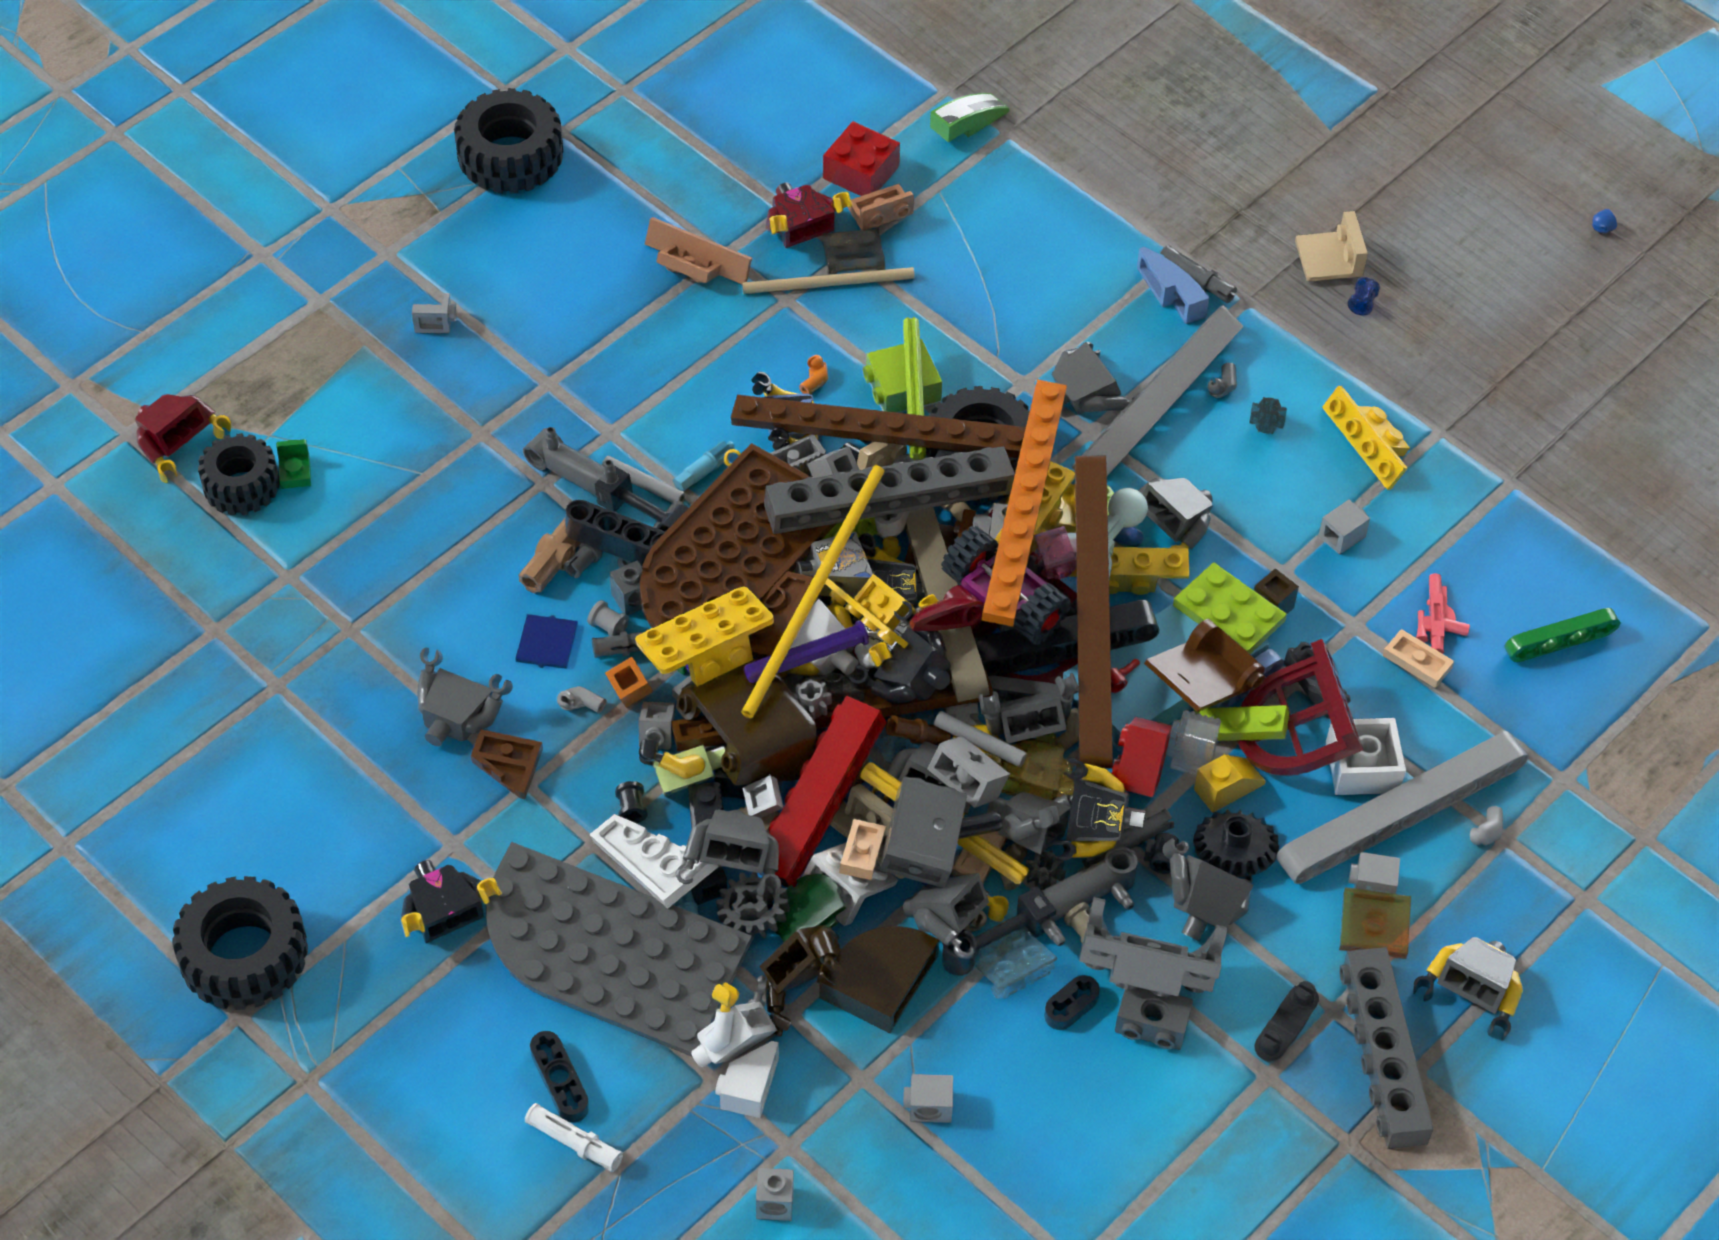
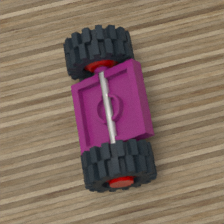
M971 526L968 531L962 532L960 538L957 537L954 540L955 544L953 546H949V553L944 555L941 569L985 605L998 543L978 526ZM1026 567L1014 620V628L1033 644H1040L1041 641L1044 642L1047 639L1048 635L1051 636L1054 633L1053 630L1055 628L1058 629L1060 627L1061 620H1065L1067 616L1065 613L1070 610L1069 605H1071V601L1050 583H1046Z

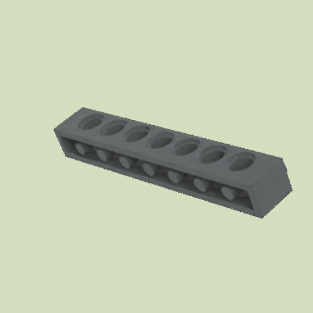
M988 447L978 451L958 452L948 456L928 457L918 461L898 462L893 465L882 466L885 472L860 519L1011 494L1015 474L1005 447ZM873 467L846 473L838 472L833 475L816 478L808 477L803 480L787 483L778 482L766 486L764 506L773 534L844 522Z

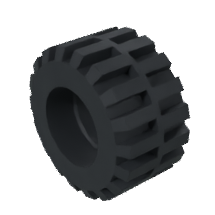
M243 433L236 434L235 437L226 435L223 436L224 439L221 441L216 439L212 442V447H206L203 450L204 455L199 458L198 472L208 503L212 507L216 506L217 511L221 513L228 511L229 515L234 516L236 513L248 515L249 511L257 512L261 510L260 506L269 505L271 503L270 498L276 497L277 488L280 485L275 456L271 447L266 446L264 440H256V436L250 434L247 437H244ZM248 472L242 476L231 477L236 473Z

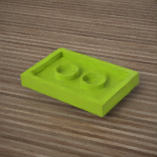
M1214 562L1183 589L1173 601L1175 608L1197 624L1206 619H1211L1249 654L1285 622L1287 616L1285 612Z

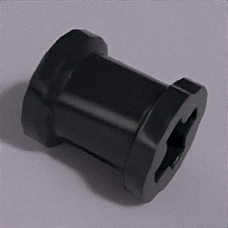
M628 781L618 785L615 789V794L620 800L621 807L618 815L636 824L645 820L648 813L642 801L644 786L637 781Z

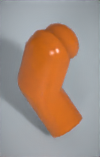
M814 355L807 361L810 367L809 378L799 385L800 391L803 394L811 395L828 380L827 364L823 362V358L820 355Z

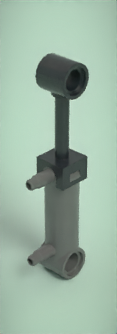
M554 427L544 428L523 448L524 457L536 469L544 470L548 468L595 495L600 506L616 512L624 503H627L660 522L657 525V529L666 532L688 509L687 506L678 505L672 512H665L635 495L632 490L629 473L614 466L612 460H606L603 466L567 446L557 435Z
M1114 847L1107 852L1105 859L1041 891L1037 886L1018 896L1016 916L977 936L964 929L958 933L957 938L962 942L959 947L961 951L969 953L971 947L974 949V954L971 958L963 959L958 957L954 952L952 944L947 947L943 943L942 965L944 969L953 975L962 976L968 974L975 966L976 955L979 954L980 949L1024 926L1034 938L1046 933L1057 946H1061L1065 943V938L1055 924V921L1065 917L1069 910L1082 902L1092 903L1093 897L1101 898L1112 893L1126 910L1132 909L1134 902L1127 890L1135 882L1138 864L1136 854L1126 847Z

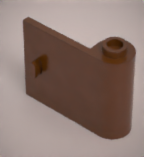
M1206 619L1198 624L1186 643L1150 657L1144 663L1197 712L1203 711L1249 689L1255 690L1265 679L1263 675L1265 667L1211 619Z

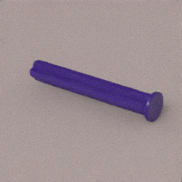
M859 620L856 621L855 626L789 649L777 674L861 643L864 646L868 645L869 637L864 624ZM771 656L745 665V675L750 683L759 680Z

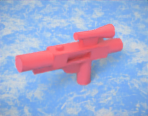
M1434 573L1429 576L1430 597L1427 600L1429 616H1424L1423 610L1418 611L1416 638L1425 643L1428 641L1426 631H1430L1431 647L1444 654V631L1468 636L1470 624L1456 621L1453 609L1447 605V586H1442L1441 575Z

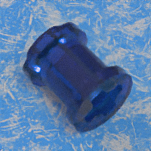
M1362 277L1356 281L1355 293L1350 296L1347 304L1353 313L1365 316L1373 310V300L1379 294L1380 285L1374 279Z

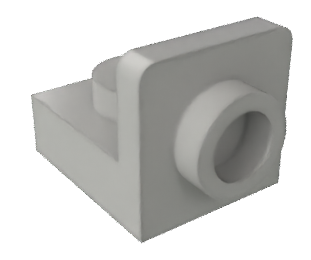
M443 293L442 305L413 304L412 318L415 333H450L451 321H456V304H451L450 293Z
M643 702L639 717V747L641 741L648 739L658 742L659 749L669 750L671 748L675 703Z

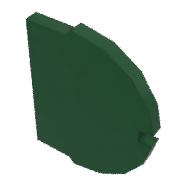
M822 874L805 875L796 880L798 883L796 887L791 884L786 889L790 909L785 912V923L776 922L778 931L775 932L781 937L783 943L798 929L819 925L833 928L838 924L836 916L847 907L840 894L842 889L832 878Z

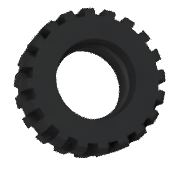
M508 88V91L492 90L491 94L486 95L484 93L479 95L476 101L471 100L465 106V110L462 109L457 117L454 133L460 169L467 175L470 181L474 184L478 183L479 187L489 190L491 188L494 192L502 194L503 191H510V194L518 193V190L523 189L529 191L534 189V185L544 184L548 180V176L552 177L561 165L564 152L561 120L555 108L539 95L533 96L527 90L519 92L515 88ZM504 137H521L526 139L514 145L492 143Z
M974 386L973 390L963 388L957 390L955 395L950 393L942 398V403L938 402L931 409V414L928 416L1026 427L1030 410L1028 411L1029 406L1021 399L1017 401L1016 396L1008 391L1002 393L999 388L991 387V390L983 389V386ZM926 448L925 458L948 456L960 451ZM1008 457L1015 474L1019 458ZM998 496L988 497V501L998 499Z
M236 876L226 878L224 883L217 884L215 881L207 885V890L203 893L199 890L190 897L192 901L190 905L187 903L183 905L179 912L181 919H177L174 923L172 944L187 987L191 992L197 993L202 1001L211 1003L214 1000L215 1007L227 1009L228 1005H234L235 1010H245L246 1005L255 1004L256 1008L265 1005L264 1000L271 997L275 1000L282 996V989L284 987L291 988L297 981L295 973H302L306 964L304 958L308 955L307 936L302 917L295 900L290 899L289 893L282 887L275 889L274 882L266 879L257 882L256 877L244 876V880H237ZM238 927H258L271 934L266 944L259 951L245 958L224 959L211 953L213 945L223 934Z

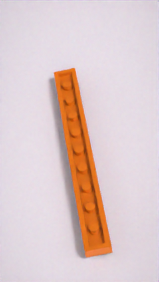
M1037 379L982 614L983 621L1013 627L1067 385Z

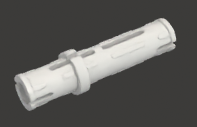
M534 1103L526 1113V1124L539 1129L553 1139L572 1148L577 1152L578 1157L584 1160L589 1158L610 1172H614L623 1159V1152L599 1140L597 1134L593 1132L587 1133L537 1103Z

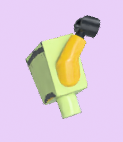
M644 739L640 743L639 759L643 764L654 766L664 796L688 788L691 784H699L713 779V770L722 767L721 758L725 752L724 746L706 752L702 745L675 755L666 751L664 754L658 753V742Z

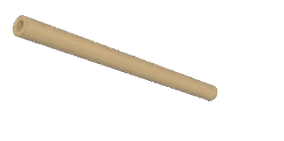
M914 268L742 283L743 294L914 279Z

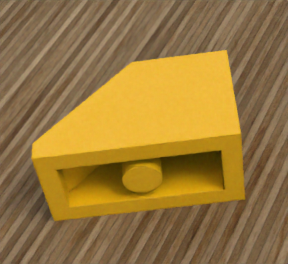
M1224 754L1198 768L1194 790L1213 813L1265 785L1266 781L1247 758Z

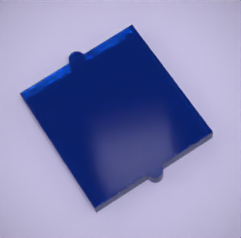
M527 614L515 658L516 662L536 664L540 668L550 666L567 669L578 621L559 619L554 615L544 617Z

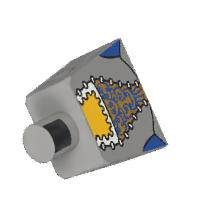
M852 532L828 579L849 595L855 597L873 573L856 532ZM835 537L812 543L806 560L797 561L794 573L814 577ZM824 584L819 594L820 596H829L832 589Z

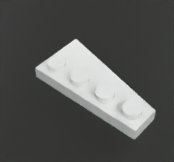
M616 814L589 834L598 847L667 909L719 867L718 865L700 862L699 860L698 864H694L692 870L685 869L680 873L682 879L688 880L693 878V882L690 884L680 883L677 880L676 871L678 867L686 863L683 860L686 846H678L661 834L657 836L647 832L645 827Z

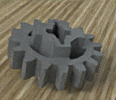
M743 872L739 873L740 880L738 882L729 879V890L721 888L719 892L722 899L716 900L720 923L751 935L752 940L757 933H760L763 939L766 938V930L768 929L777 932L776 922L785 923V912L790 909L786 889L781 886L776 896L772 898L773 890L771 887L766 886L764 894L760 897L757 893V887L762 878L758 877L757 872H752L749 878H746Z

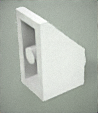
M771 1041L729 1063L726 1075L720 1074L716 1085L715 1094L720 1095V1109L761 1118L779 1060L778 1042Z

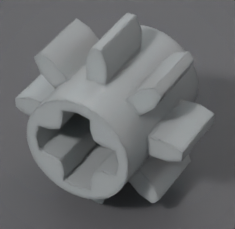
M809 679V681L801 685L797 684V694L794 696L812 717L813 721L821 715L826 716V705L832 704L831 693H826V683L819 684Z

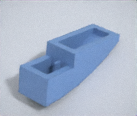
M1146 247L1139 248L1137 269L1161 306L1165 307L1173 304L1185 324L1206 318L1209 297L1200 285L1188 273L1164 256Z

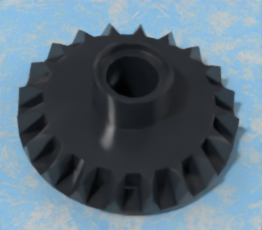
M1226 809L1223 814L1214 812L1211 818L1204 817L1202 824L1197 825L1193 840L1194 850L1200 860L1236 877L1252 876L1267 870L1275 862L1279 851L1278 835L1274 834L1273 826L1266 825L1265 818L1256 819L1253 812L1249 815H1244L1241 809L1237 813H1231Z

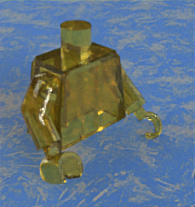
M1055 733L1038 736L1036 739L1029 738L1017 741L1015 745H1012L1027 753V757L1021 767L1009 763L995 754L985 753L1010 774L1001 793L1016 796L1020 792H1026L1051 801L1058 798V792L1065 795H1073L1075 780L1063 774V772L1071 774L1073 769L1071 763L1063 758L1064 748L1054 744L1056 740Z

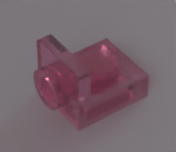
M1065 526L1034 535V540L1044 565L1046 579L1053 577L1055 579H1063L1070 576L1072 571L1076 570V557Z

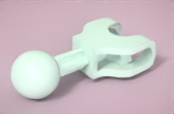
M1123 488L1116 491L1108 503L1109 579L1112 567L1111 556L1113 555L1115 544L1113 539L1123 527L1129 528L1140 524L1148 511L1145 497L1141 492L1133 488ZM1076 533L1061 535L1044 557L1043 563L1045 568L1043 570L1051 575H1057L1065 567H1077Z

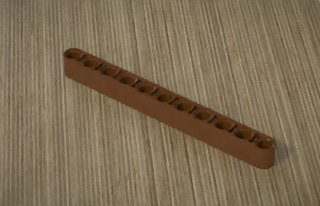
M1106 455L1075 456L1080 761L1084 764L1112 769Z

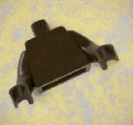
M819 925L796 930L759 966L767 977L765 989L767 1011L771 1013L769 1017L777 1029L773 1034L781 1037L783 1030L787 1031L791 1024L790 1018L780 1014L784 1011L787 990L813 980L819 973L833 985H836L838 974L843 977L846 976L847 968L836 961L837 956L841 954V948L836 933L830 927Z

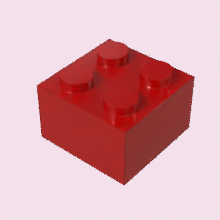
M852 121L824 153L823 179L859 196L878 191L900 166V142Z
M1135 716L1130 724L1126 723L1125 727L1122 728L1118 746L1124 747L1122 755L1119 754L1117 759L1115 758L1111 774L1123 783L1124 790L1153 797L1159 786L1173 729L1172 725Z

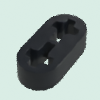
M1077 976L1046 1002L1044 1018L1048 1026L1057 1030L1067 1029L1091 1010L1098 1002L1100 991L1098 982L1091 976ZM1078 989L1082 991H1086L1087 989H1089L1090 996L1082 994L1079 998H1077ZM1068 1006L1066 1016L1062 1014L1054 1015V1009L1061 1011Z

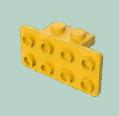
M740 587L636 636L635 641L639 649L660 673L668 674L688 664L691 680L696 686H699L752 661L753 655L748 635L773 624L774 617L747 587Z

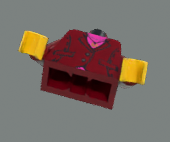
M782 183L776 188L777 195L773 197V207L768 210L766 230L772 233V235L779 233L785 248L833 232L835 212L841 213L843 208L853 206L849 193L840 192L830 198L816 192L810 185H803L793 189L789 183Z
M165 394L150 406L143 405L139 409L138 415L135 418V422L139 427L136 431L137 443L152 464H157L160 480L168 483L167 477L164 474L165 471L170 470L174 472L176 477L178 474L174 462L164 460L163 457L171 456L210 423L213 424L214 436L218 439H224L225 432L222 428H226L231 432L230 418L225 415L216 416V411L195 395L176 396Z

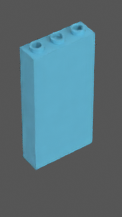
M1173 604L1155 615L1160 629L1157 637L1144 643L1110 650L1111 669L1118 668L1119 670L1135 658L1140 661V665L1125 677L1128 681L1127 686L1118 693L1111 691L1112 744L1121 754L1124 747H1120L1118 744L1122 728L1125 727L1126 723L1130 724L1135 716L1170 724L1193 709L1144 664L1146 659L1186 643L1190 634L1198 625L1175 608ZM1268 639L1250 654L1253 658L1269 649L1270 643ZM1077 664L1063 673V679L1068 678L1070 673H1073L1078 684ZM1079 691L1074 694L1073 703L1078 709Z

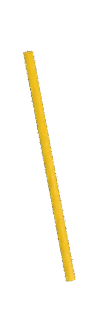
M878 465L873 466L743 707L741 712L745 717H754L885 472L882 467Z

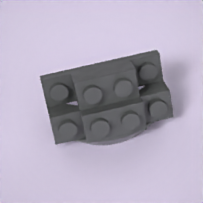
M1093 897L1079 962H1083L1087 967L1095 970L1111 969L1109 982L1115 983L1117 987L1122 989L1144 988L1160 997L1179 996L1181 985L1195 993H1203L1204 990L1213 991L1215 979L1219 978L1221 970V954L1228 930L1227 927L1216 925L1214 932L1205 944L1192 953L1188 952V947L1125 932H1121L1120 937H1113L1108 931L1103 918L1106 900Z

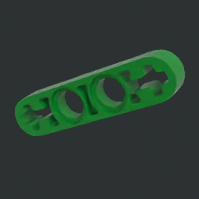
M1603 608L1514 635L1505 643L1504 648L1513 662H1522L1608 636L1619 628L1621 622L1612 608Z

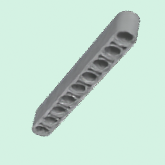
M1224 305L1219 307L1081 456L1106 455L1108 476L1243 328V325Z
M1504 731L1289 842L1278 851L1276 859L1295 884L1304 883L1516 772L1525 765L1529 755L1508 731Z

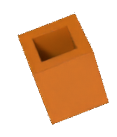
M633 657L605 672L626 708L653 692Z

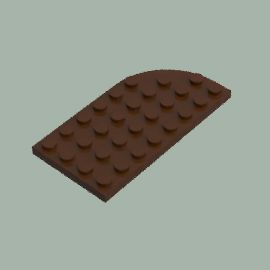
M751 443L657 540L647 554L642 566L640 579V600L643 612L651 628L657 627L674 619L676 616L691 611L740 587H747L762 602L765 595L787 571L793 572L797 561H803L810 553L811 544L822 540L836 525L830 524L773 534L764 506L766 486L778 482L787 483L803 480L810 476Z

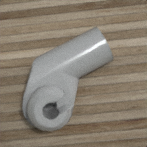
M581 686L562 691L557 697L559 706L564 710H573L586 706L600 713L606 705V699Z
M1489 807L1486 810V822L1479 825V828L1471 829L1470 840L1474 845H1488L1501 838L1503 834V810L1501 807Z

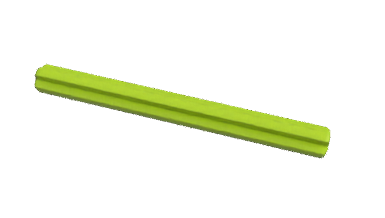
M907 317L903 320L907 414L924 416L919 320L916 317ZM909 446L910 458L912 460L925 459L926 448Z

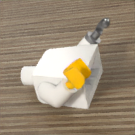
M761 975L758 977L757 982L759 984L754 993L753 1000L749 999L747 1004L735 1005L734 1007L732 1006L739 998L738 990L726 982L723 986L720 984L715 986L712 998L721 1003V1008L716 1010L715 1021L697 1034L701 1045L692 1050V1056L700 1067L704 1068L711 1062L717 1064L731 1061L777 1031L764 1009L765 1002H762V996L766 989L765 976Z

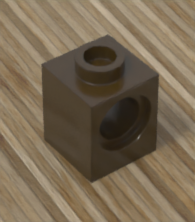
M1276 568L1255 585L1254 591L1286 614L1294 609L1299 586Z

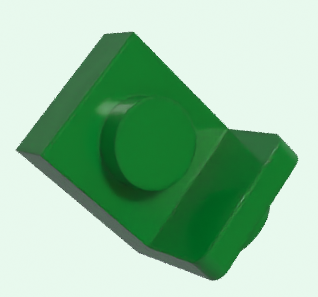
M307 440L277 442L276 449L279 459V482L281 489L311 486V466Z

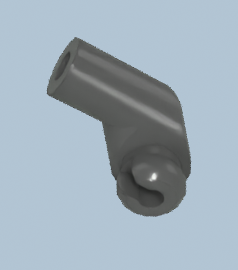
M1223 364L1221 367L1222 379L1215 378V383L1212 379L1209 381L1208 390L1210 395L1215 398H1223L1236 389L1237 376L1235 364Z

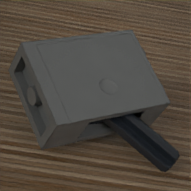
M904 776L896 794L879 870L944 888L952 870L958 839L1000 831L1002 829L1001 816L996 812L963 818L967 799L966 793L959 792L952 787H941L927 783L920 778Z

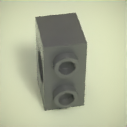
M1139 987L1136 989L1125 988L1117 1015L1115 1032L1131 1040L1141 1039L1155 1043L1164 1049L1174 1048L1181 1050L1193 999L1174 995L1160 997L1154 995L1148 989ZM1154 1016L1157 1017L1159 1021H1151L1147 1017Z

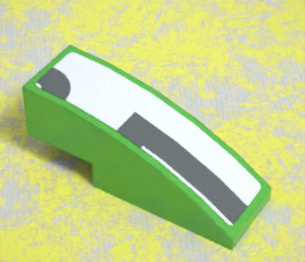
M991 93L966 95L932 110L930 114V128L947 142L952 141L963 133L970 137L1007 114L1009 107Z

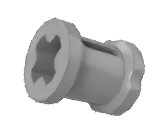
M603 600L598 601L593 606L587 618L589 625L592 627L599 626L607 631L609 636L619 635V632L625 631L629 621L627 614L615 612Z

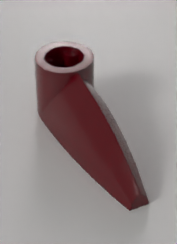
M956 585L948 590L943 600L932 603L917 612L909 622L910 627L913 631H939L971 626L981 619L984 603L962 585Z

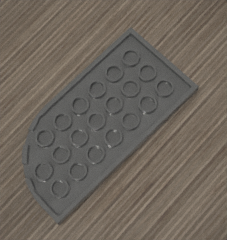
M511 842L493 877L502 894L500 896L497 894L490 896V902L486 904L487 927L491 942L497 956L509 970L510 974L523 986L545 998L693 1057L692 1050L701 1045L697 1034L714 1022L716 1010L721 1008V1003L712 998L713 990L716 985L720 984L723 986L725 982L732 985L751 946L752 936L675 905L667 909L652 896Z

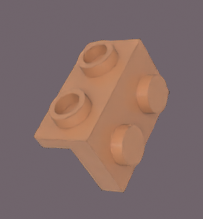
M896 184L851 199L853 206L848 207L857 224L864 231L912 215L914 195L911 191L905 193L900 184Z

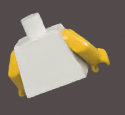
M831 598L833 603L828 607L818 599L812 606L790 649L852 627L853 623L849 611L833 598ZM855 646L777 675L780 678L788 674L805 676L819 674L827 677L836 667L844 674L849 675L855 670V666L858 665V660L850 654Z

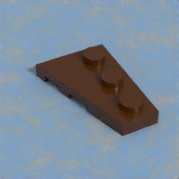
M787 571L765 595L762 602L773 614L774 623L748 635L753 657L766 658L773 654L814 577Z

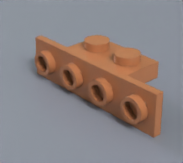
M654 217L650 218L645 245L660 250L656 263L666 266V269L671 272H680L690 276L693 281L698 283H707L718 275L740 284L747 282L752 257Z

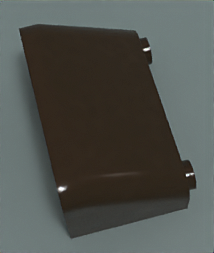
M753 658L752 661L699 686L695 684L688 686L682 690L677 698L676 709L686 720L698 718L702 711L726 742L727 746L721 758V766L734 785L752 784L770 775L776 778L777 782L799 780L802 766L809 759L816 739L815 722L777 674L754 717L747 718L742 714L741 711L757 683H750L748 681L744 667L763 658Z

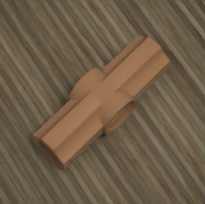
M565 518L552 534L546 533L541 537L536 546L535 555L518 575L519 582L532 593L542 592L559 569L565 570V562L569 561L576 553V548L581 543L571 539L566 534Z

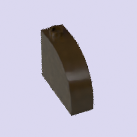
M887 926L866 931L850 940L841 949V954L837 956L836 961L847 968L845 977L838 974L836 985H833L819 973L817 978L819 998L891 1033L937 960L940 940L923 931L903 926Z

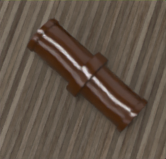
M892 715L886 724V732L889 736L909 739L911 743L917 745L930 742L939 746L940 743L950 740L951 733L928 724L923 719L909 720Z

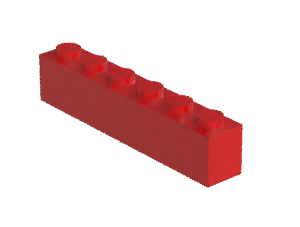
M846 696L842 704H838L834 709L830 726L826 732L820 734L812 758L806 760L803 764L799 781L795 788L792 787L785 797V806L781 813L773 818L769 826V833L779 843L778 872H775V875L780 879L781 885L787 888L791 884L794 887L796 886V880L804 872L887 723L880 710L849 696Z

